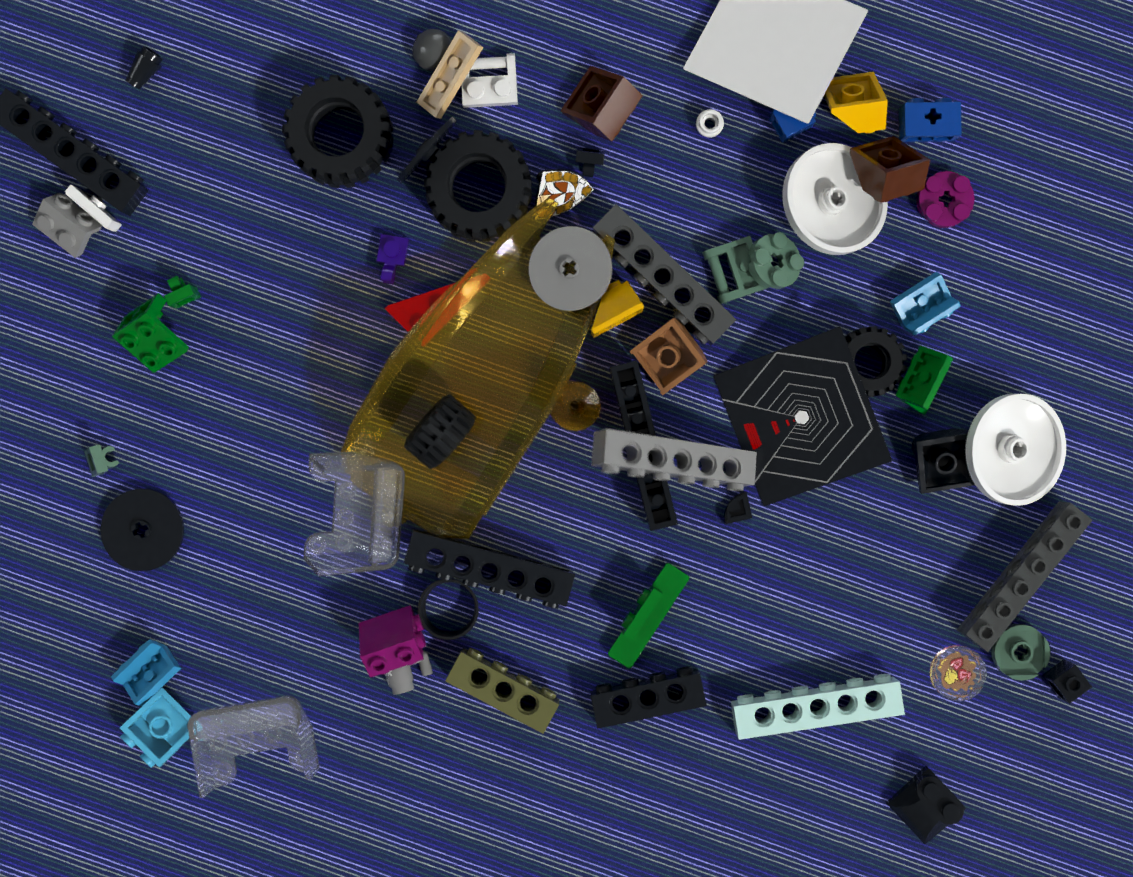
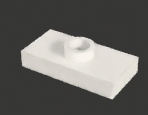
M70 185L65 190V194L106 229L116 232L122 224L104 210L107 205L95 195L90 198L85 192L73 185Z

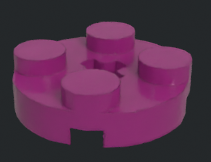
M943 171L936 173L926 180L924 190L917 193L916 201L919 213L929 221L928 223L938 228H950L969 217L975 198L970 180L967 177L955 172ZM944 193H948L949 197L952 198V202L948 204V207H944V203L939 202V197L943 196Z

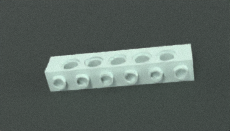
M879 674L874 676V680L863 681V678H852L846 680L847 684L836 685L835 682H825L819 684V688L815 689L799 686L792 688V692L781 694L780 690L765 692L762 697L754 698L752 694L741 695L737 697L736 701H731L735 733L740 740L905 715L900 681L891 677L890 674ZM876 691V700L872 703H866L865 697L867 693ZM843 695H849V704L845 707H838V699ZM815 699H821L823 701L821 709L811 711V702ZM786 704H795L796 708L793 714L784 715L782 713L783 707ZM761 707L768 709L766 718H755L757 709Z

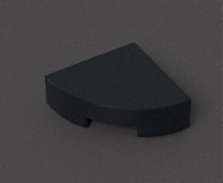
M746 491L735 495L727 504L724 512L725 524L752 519Z

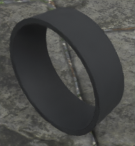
M441 579L433 582L423 591L418 602V614L423 627L431 635L440 639L451 640L464 636L473 628L478 618L479 606L474 592L470 587L455 579ZM442 583H458L464 586L473 597L475 606L473 617L460 630H440L427 617L425 609L427 597L432 589Z

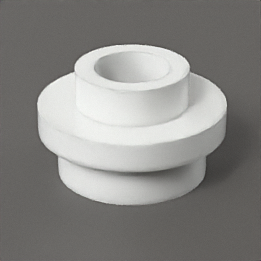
M713 109L704 110L696 120L698 132L707 138L720 134L724 126L722 115ZM712 120L715 126L707 128L705 121Z

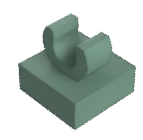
M99 444L91 446L84 451L92 477L103 475L108 471V468H113L119 464L118 460L109 462L105 458L106 453L115 450L113 446L101 449Z

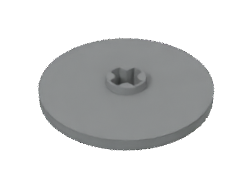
M576 226L561 227L546 234L535 246L529 261V277L534 291L546 304L559 310L577 311L593 305L606 292L612 277V259L604 242L593 232ZM575 262L574 268L577 272L574 275L569 273L566 276L567 269L564 267L565 264H573Z

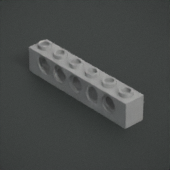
M604 429L594 432L591 466L602 467L603 473L618 474L619 470L628 471L627 476L645 477V474H651L654 480L670 481V477L678 478V483L695 484V481L703 482V487L719 488V484L727 485V490L743 491L745 486L755 485L757 452ZM623 448H624V449L626 450V452H627V459H626V460L623 458V455H622V450H623ZM648 453L652 455V464L648 460ZM674 456L677 459V467L673 462ZM699 461L701 462V465H702V469H701V470L699 469V466H698V462H699ZM723 464H724V466H725V468H726V472H725V473H724V471H723Z

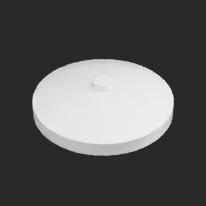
M837 143L815 146L799 156L786 174L782 196L788 222L802 241L811 248L825 254L845 255L867 246L877 237L886 219L888 202L880 203L863 191L850 156V148L852 147Z
M1006 394L991 400L978 412L970 426L965 450L968 471L974 484L989 499L998 503L1015 506L1033 503L1051 490L1064 466L1066 438L1062 423L1049 404L1033 395Z

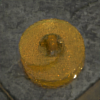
M562 382L553 389L549 397L551 417L566 430L580 431L587 429L594 424L599 416L601 409L600 398L592 387L583 382ZM573 401H576L577 405L579 406L578 409L575 411L572 409L573 407L571 406V403Z

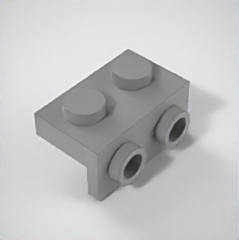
M62 193L44 198L32 223L33 226L74 258L83 254L91 234L100 231L102 228L98 221Z

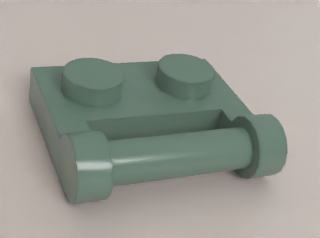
M751 236L702 252L704 259L708 260L719 293L717 299L720 304L767 289L759 285L749 271L748 264L751 263V254H748L753 244ZM726 254L737 290L731 292L729 291L718 256Z

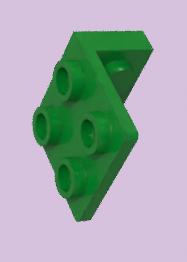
M159 293L124 316L112 335L118 343L152 372L160 370L189 349L188 345L159 320L163 315L161 309L167 301Z
M920 345L917 353L911 360L904 379L899 383L895 396L917 412L925 415L953 358L947 354Z

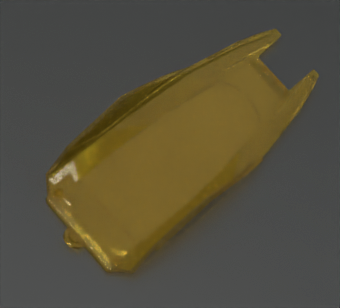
M548 198L525 214L487 250L454 285L452 284L432 304L390 354L349 426V431L339 456L350 473V481L384 503L381 510V518L387 525L399 527L409 519L429 533L448 538L469 539L521 463L568 383L577 365L575 361L586 338L600 299L585 309L564 311L546 304L539 298L532 287L529 277L530 257L535 246L541 240L539 237L558 205L557 201ZM606 234L602 241L608 248L612 259L615 239ZM575 262L573 264H565L564 267L567 269L566 276L569 273L574 275L577 272L574 268ZM451 394L476 416L475 423L457 448L439 466L429 469L406 450L404 444L408 435L426 413L442 397Z

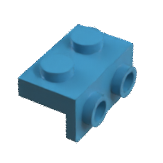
M938 272L933 273L889 301L902 328L912 335L927 331L931 325L940 319L949 317L954 310L961 306L959 301L951 296L942 275Z
M150 639L142 644L138 651L123 663L111 678L113 682L124 686L135 705L142 707L181 667L167 645Z

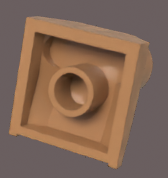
M675 317L630 350V353L637 358L660 389L662 396L708 362L700 346L685 326Z

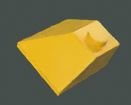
M867 72L833 77L824 94L831 113L857 133H873L878 130H885L888 100L875 73Z
M620 280L609 284L607 292L601 297L591 329L593 338L642 313L644 306L628 281L621 284Z

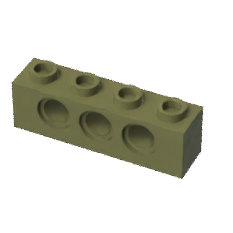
M470 647L468 650L463 648L445 682L544 734L559 706L560 699L556 698L557 694L544 686L542 689L532 685L533 681L525 675L518 673L515 676L507 671L508 667L496 660L491 663L483 659L484 654ZM475 669H483L487 673V679L477 681L473 677L472 672ZM507 682L511 685L512 691L508 694H501L497 690V684ZM525 695H531L536 699V704L532 707H526L521 703V698Z

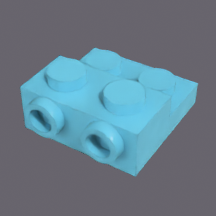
M161 688L120 727L124 732L120 738L131 749L137 745L143 751L139 757L150 768L155 764L160 768L201 728V725Z

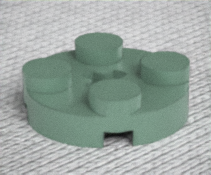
M781 232L759 238L749 249L748 255L751 254V263L748 264L749 271L754 280L765 288L771 287L778 290L791 285L798 278L800 269L804 267V259L797 247ZM771 255L778 259L779 266H772L773 258Z
M1026 624L1009 625L991 648L992 659L996 668L1015 680L1024 681L1035 678L1043 667L1046 668L1050 660V646L1047 639L1037 629ZM1019 645L1027 649V654H1023L1022 659H1018V656L1014 654L1015 649Z

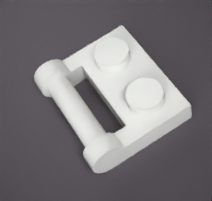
M508 53L506 57L476 59L470 70L507 68L508 75L470 77L469 71L461 85L463 108L518 105L515 53Z

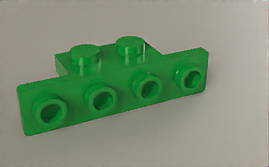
M666 563L649 590L645 588L638 597L636 603L639 605L634 613L629 612L623 620L621 626L624 628L608 651V655L625 667L632 668L688 582L689 576L670 563Z

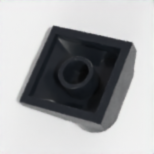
M945 429L922 433L914 438L912 452L915 455L919 492L921 494L975 485L966 463L965 450L968 429Z
M927 766L922 768L886 802L924 844L948 825L959 822L966 809L959 799Z

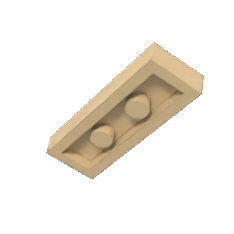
M458 30L418 98L417 103L435 118L441 119L484 47L466 33Z

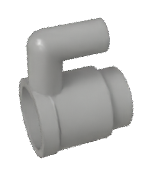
M423 651L424 660L414 664L419 663L422 676L432 674L433 671L426 651ZM411 665L391 670L385 674L393 695L402 694L414 689Z

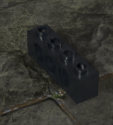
M692 666L678 668L676 673L666 675L665 672L653 673L649 675V679L640 681L637 677L622 680L621 685L611 686V683H604L595 686V690L590 691L597 729L707 706L700 672L698 669H693ZM672 684H679L682 687V691L677 696H670L667 693L668 687ZM647 689L654 691L655 697L652 701L644 702L640 699L642 691ZM618 695H623L627 697L628 703L624 707H616L613 704V699Z

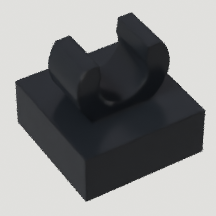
M577 148L575 162L584 163L582 176H594L595 164L603 165L605 150Z

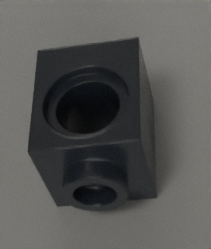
M1064 659L1042 675L1056 696L1069 704L1092 688L1076 664Z

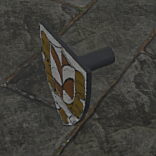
M567 169L541 170L536 176L539 185L532 218L533 220L549 218L567 212L583 202L594 189L587 179L576 172Z

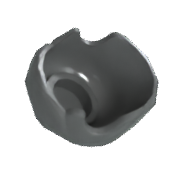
M439 29L425 30L417 35L412 46L414 60L424 70L435 71L452 39L447 33Z

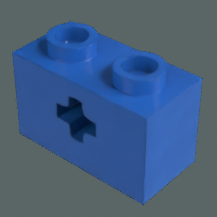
M922 98L907 100V103H904L898 109L899 140L902 142H952L961 136V102H952L951 98H939L935 102H924Z

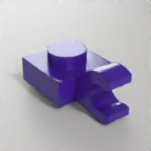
M381 234L376 261L384 264L381 273L382 283L394 285L397 266L405 267L409 246L408 238Z

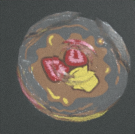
M953 645L945 647L935 655L931 662L929 674L933 686L940 694L948 699L964 701L972 699L980 693L987 677L985 662L977 652L966 646Z

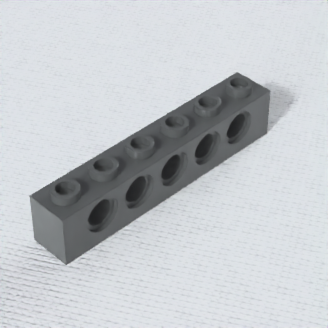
M617 204L593 227L592 232L604 242L606 247H609L615 253L613 256L614 260L623 268L628 266L635 273L633 278L642 287L648 285L655 292L652 296L662 306L668 304L675 311L672 315L682 325L685 326L688 323L695 330L692 333L693 336L703 345L706 343L710 346L714 344L737 320ZM618 233H626L630 238V242L627 245L620 246L615 242L614 237ZM638 252H645L649 255L650 261L645 265H640L635 261L634 255ZM657 271L667 272L669 282L666 284L657 283L654 274ZM677 290H685L689 294V301L684 304L678 303L675 300L674 293ZM705 309L709 314L708 321L705 323L698 322L694 316L695 310Z
M1059 501L958 627L957 631L977 647L988 652L1093 520L1072 503Z

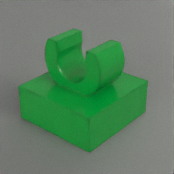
M175 276L167 280L173 291L164 296L168 306L177 309L201 298L197 287L190 284L186 285L182 277Z

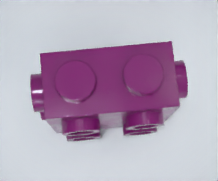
M411 605L359 623L360 658L370 678L424 660L423 648L426 647V641L422 633L424 627L419 614L415 615Z

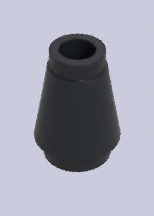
M143 46L141 50H137L125 80L140 90L162 67L160 63L163 58L153 50Z

